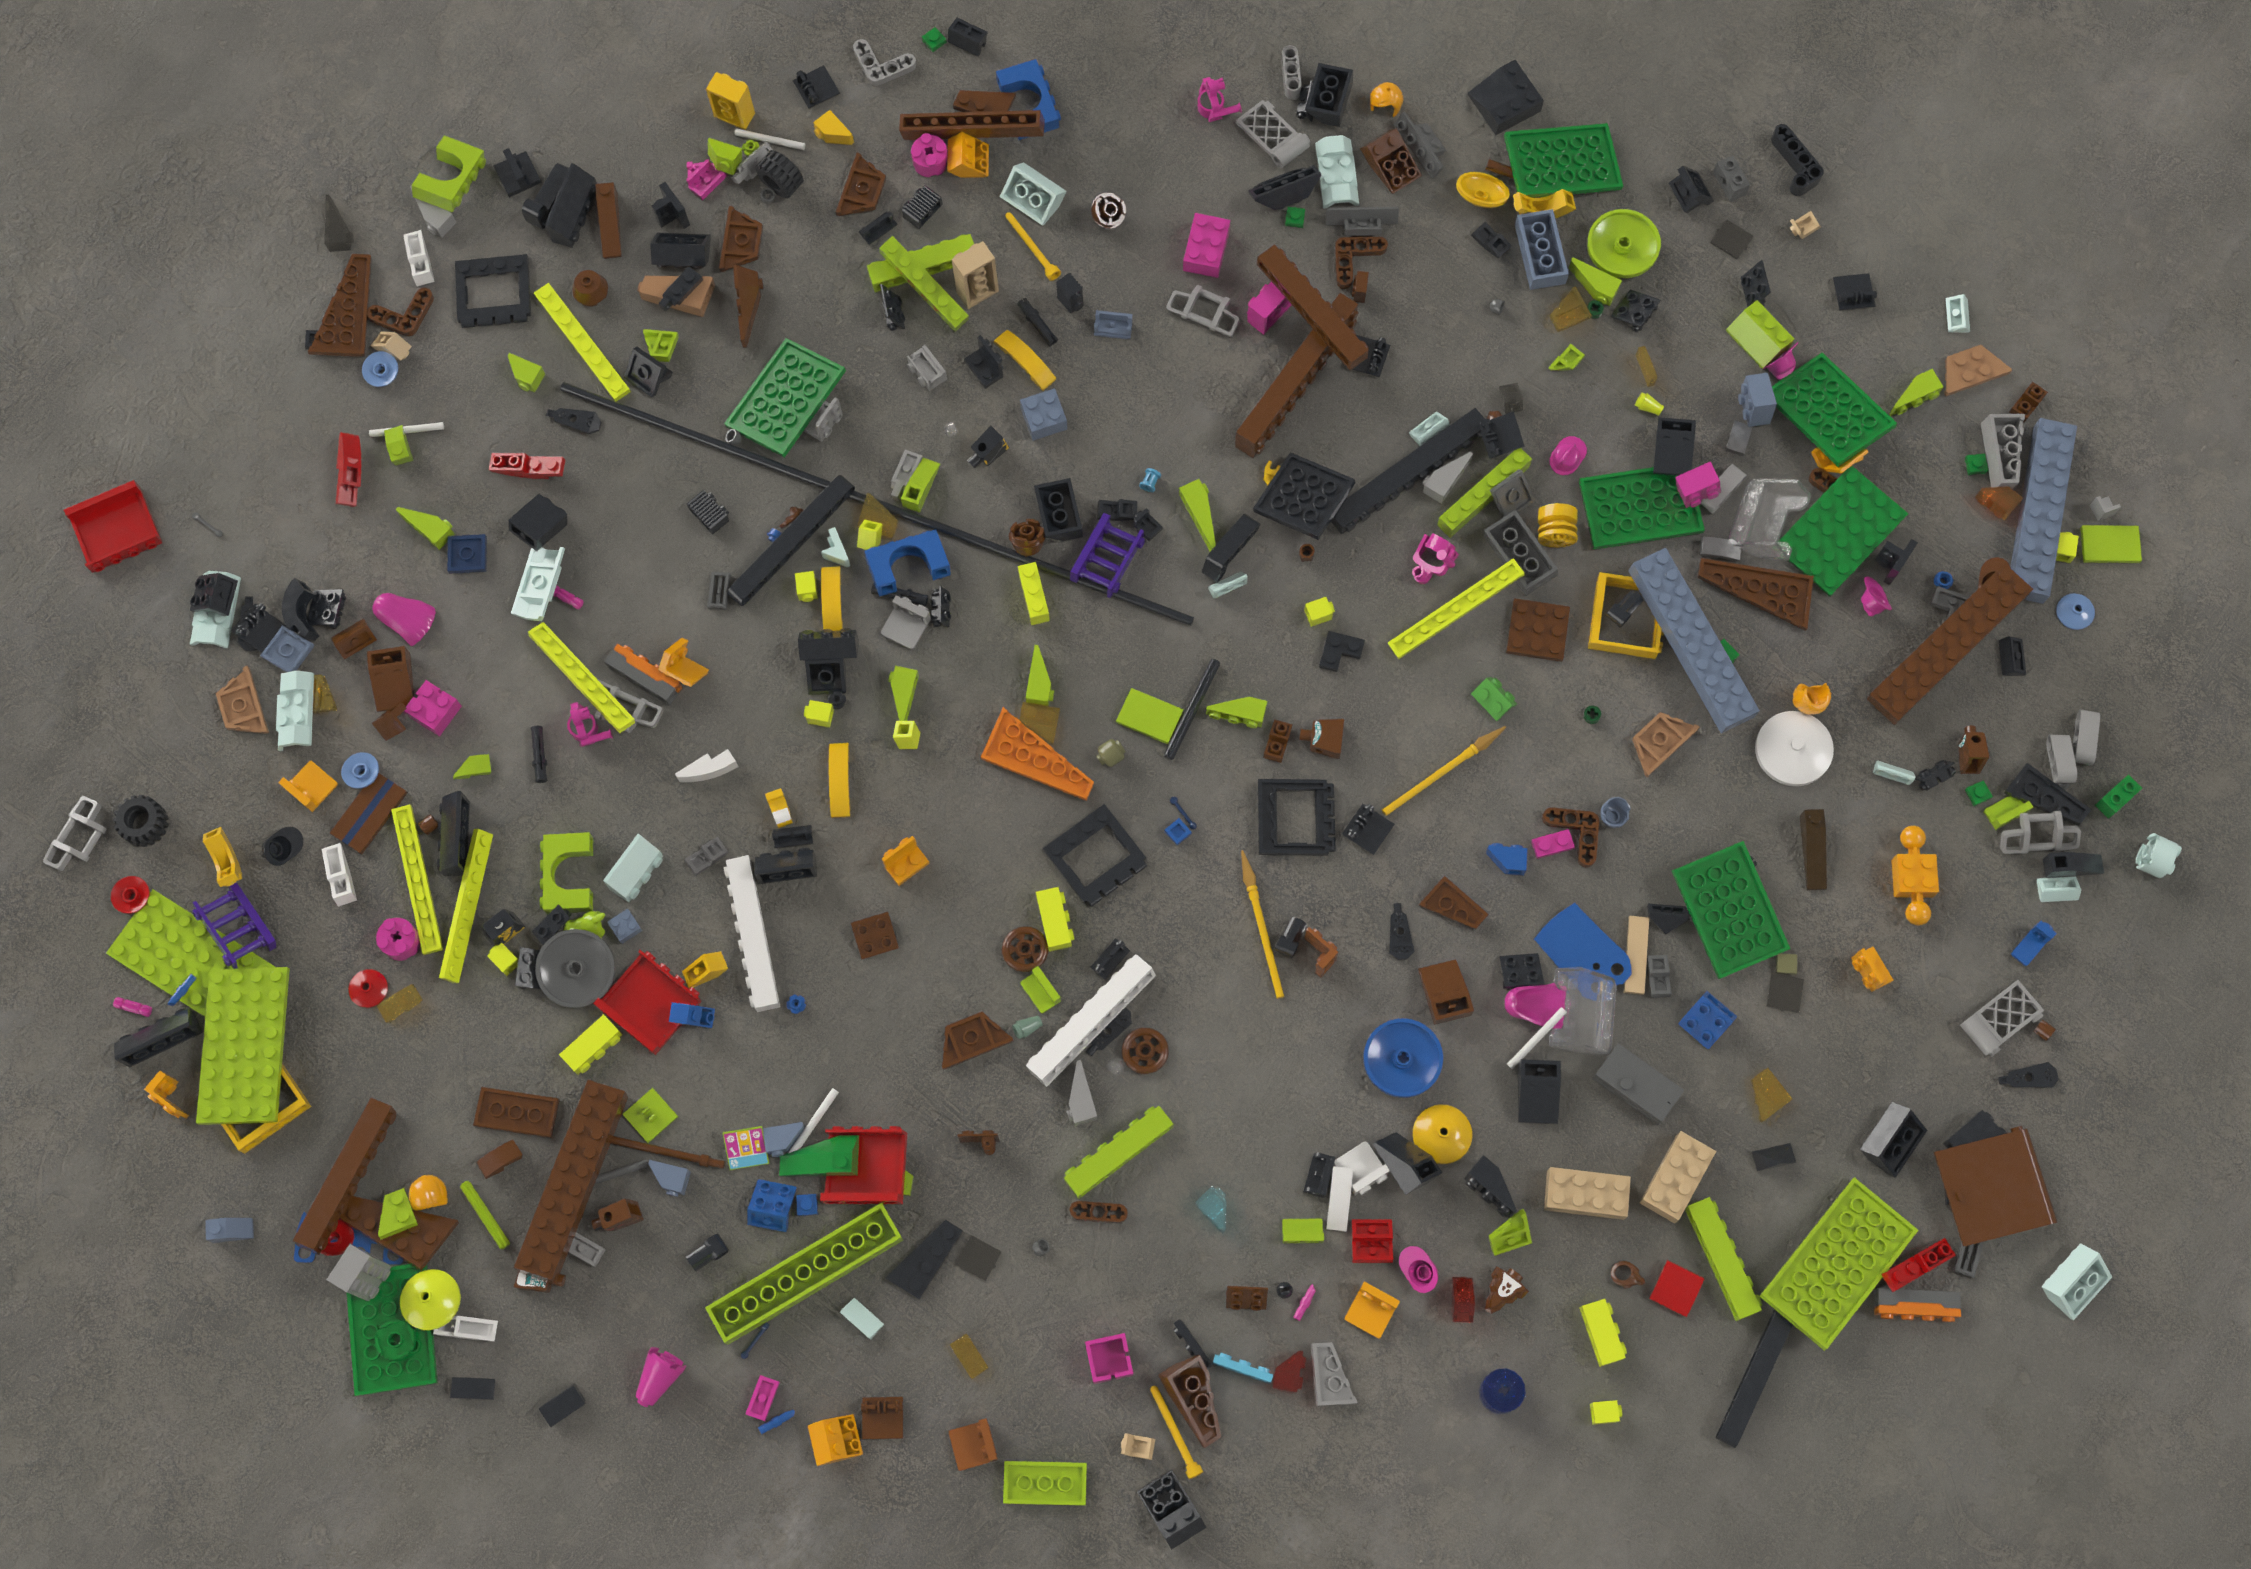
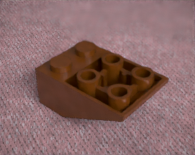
M1397 128L1387 131L1360 148L1370 167L1392 194L1422 176Z
M405 646L367 651L368 670L377 712L388 711L400 703H403L406 707L414 697L410 652Z
M1456 959L1418 969L1434 1025L1472 1016L1474 1008Z

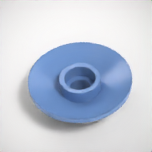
M374 352L363 363V377L372 386H387L394 381L398 374V363L387 352Z
M2074 593L2061 598L2056 607V614L2064 626L2080 630L2092 623L2095 609L2087 597ZM2075 607H2078L2080 612L2076 611Z
M360 752L353 754L342 766V779L349 787L355 789L365 788L377 778L379 764L376 758L369 753Z

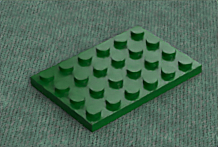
M1608 123L1509 131L1504 134L1517 193L1520 192L1528 197L1537 198L1552 195L1561 189L1572 194L1617 191L1622 190L1624 187Z
M785 338L724 424L727 428L737 430L742 436L785 458L845 374L846 369Z
M1820 353L1772 386L1777 403L1776 408L1837 467L1897 426V422L1824 353Z
M1850 466L1773 548L1804 575L1814 576L1813 583L1831 597L1908 516V513L1856 468Z
M1654 467L1579 478V486L1593 550L1704 533L1705 529L1700 507L1698 505L1686 508L1677 490L1675 478L1677 476L1653 474Z
M1744 841L1672 870V874L1718 979L1791 949Z
M411 1264L391 1267L390 1275L385 1281L381 1282L378 1287V1294L373 1299H370V1301L347 1293L355 1396L438 1384L433 1330H420L413 1327L416 1332V1345L411 1354L402 1360L393 1361L386 1359L378 1353L375 1347V1335L382 1324L394 1319L406 1321L400 1309L401 1292L414 1275L422 1272ZM426 1265L422 1271L428 1270V1266ZM425 1294L423 1300L428 1299L429 1294ZM398 1334L391 1337V1344L393 1346L399 1344L400 1336Z

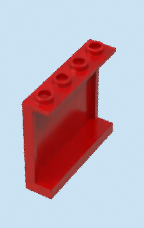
M134 480L64 509L65 515L72 523L87 563L85 566L92 573L100 572L112 564H119L126 558L135 557L140 552L154 549L162 543L142 490Z
M639 950L640 955L606 995L602 999L597 998L593 1004L656 1055L682 1025L669 1022L672 1002L698 1006L702 1001L698 997L700 993L693 987L688 989L683 985L685 981L678 975L673 977L669 973L670 969L663 963L657 964L654 961L656 958L650 952L646 951L644 953Z
M833 1126L832 1129H825V1133L829 1134V1139L839 1135H859L858 1176H826L825 1193L820 1195L821 1202L825 1204L882 1203L903 1205L907 1132L899 1126H890L889 1129H882L879 1126H871L870 1129H863L860 1126H852L851 1129Z

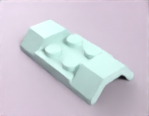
M1343 135L1322 138L1315 143L1318 170L1321 172L1320 186L1323 209L1335 203L1345 202L1359 206L1351 140Z
M560 547L559 550L540 548L538 551L531 548L511 614L526 620H543L548 602L552 601L562 569L560 564L565 548Z
M207 571L203 575L221 573L238 580L229 616H222L210 610L194 612L190 645L195 646L202 643L228 648L241 578L228 572Z
M292 671L281 673L280 695H277L276 716L278 751H283V747L311 746L314 690V673Z

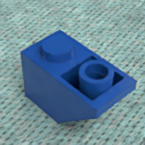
M1500 843L1488 845L1486 854L1504 874L1524 876L1527 867V848H1523L1521 845L1506 847Z
M672 1002L669 1022L712 1028L715 1009Z

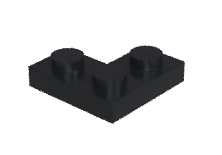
M1328 631L1319 668L1337 672L1342 655L1360 659L1365 640Z

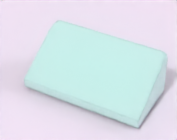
M1962 294L1946 298L1948 332H1970L1968 299Z
M1436 411L1411 430L1409 435L1421 446L1450 426V423L1445 416Z
M1239 572L1210 585L1208 589L1214 599L1247 584L1248 576L1243 572Z
M1876 761L1873 773L1907 785H1910L1915 780V774L1912 771L1881 761Z
M2076 876L2037 879L2041 902L2079 900L2081 888Z
M855 1298L840 1311L844 1317L870 1340L884 1325Z

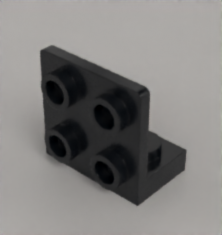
M979 335L977 337L979 349L964 358V362L986 389L1003 378L1002 370L1004 368L1001 363L1003 360L998 352L994 353L991 349L992 345L989 340Z
M221 573L199 576L195 582L196 589L194 595L190 600V611L210 610L222 616H229L238 580Z

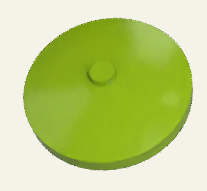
M1617 209L1600 216L1593 223L1587 238V249L1593 263L1601 271L1618 278H1632L1647 272L1656 262L1661 248L1660 234L1654 223L1645 215L1628 209Z

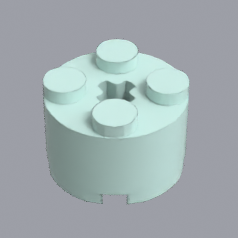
M2153 833L2147 837L2149 840L2147 845L2142 844L2138 851L2136 864L2139 866L2136 868L2157 878H2162L2166 874L2171 875L2175 869L2174 861L2179 856L2182 847Z

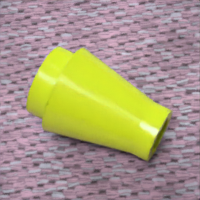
M1643 392L1635 403L1639 410L1658 416L1664 408L1652 396Z

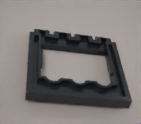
M527 254L455 261L457 321L461 323L462 328L475 327L476 321L478 327L493 325V320L496 321V325L510 324L512 322L511 318H514V323L528 322V316H531L529 258ZM507 272L519 273L520 304L467 309L468 287L466 286V278L475 275L483 277L496 273L498 275H503Z
M1320 779L1257 780L1259 855L1328 856L1329 852L1336 851L1335 837H1328V835H1335V819L1328 818L1335 816V801L1327 800V798H1334L1333 783H1327V780ZM1277 790L1315 791L1316 844H1278Z
M1105 804L1043 848L1045 854L1084 904L1088 902L1091 907L1103 899L1099 894L1100 892L1106 897L1118 888L1115 881L1123 885L1134 877L1130 870L1138 874L1147 867L1144 861L1146 856ZM1108 825L1113 831L1115 838L1124 849H1127L1130 855L1084 887L1078 876L1062 857Z

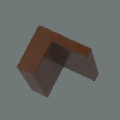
M364 618L331 637L344 660L377 641Z
M403 703L384 712L372 722L385 741L406 730L397 718L407 709Z

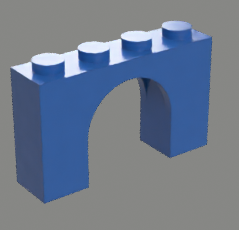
M1036 59L996 71V79L1001 92L1012 93L1019 90H1031L1039 95L1041 101L1033 110H1041L1045 119L1044 132L1059 128L1061 116L1059 110L1054 108V105H1056L1055 99L1048 92L1050 90L1047 80H1044L1043 67L1038 65ZM1018 137V140H1022L1028 137Z
M936 530L925 531L919 535L908 536L902 540L892 541L885 545L865 550L866 562L879 597L897 591L896 581L891 568L894 562L903 556L913 555L923 559L928 566L933 580L951 575L950 564Z

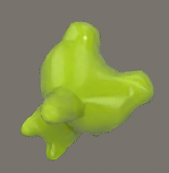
M600 911L587 912L580 918L569 920L565 924L563 931L570 929L587 930L602 938L605 934V929L602 928L601 921L604 919L605 913Z

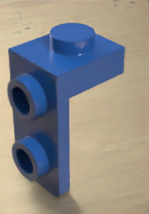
M2040 921L2033 926L2012 951L2011 955L2021 964L2027 966L2043 946L2057 933L2053 931L2051 925Z

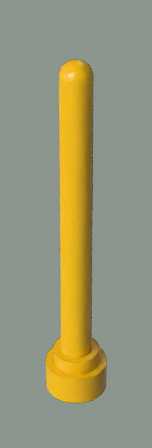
M1006 213V219L1045 268L1047 278L1050 281L1057 279L1061 275L1060 269L1056 265L1050 264L1012 213Z
M1152 1386L1150 1391L1187 1465L1185 1467L1187 1470L1186 1475L1190 1480L1202 1474L1203 1470L1197 1462L1193 1461L1158 1387Z

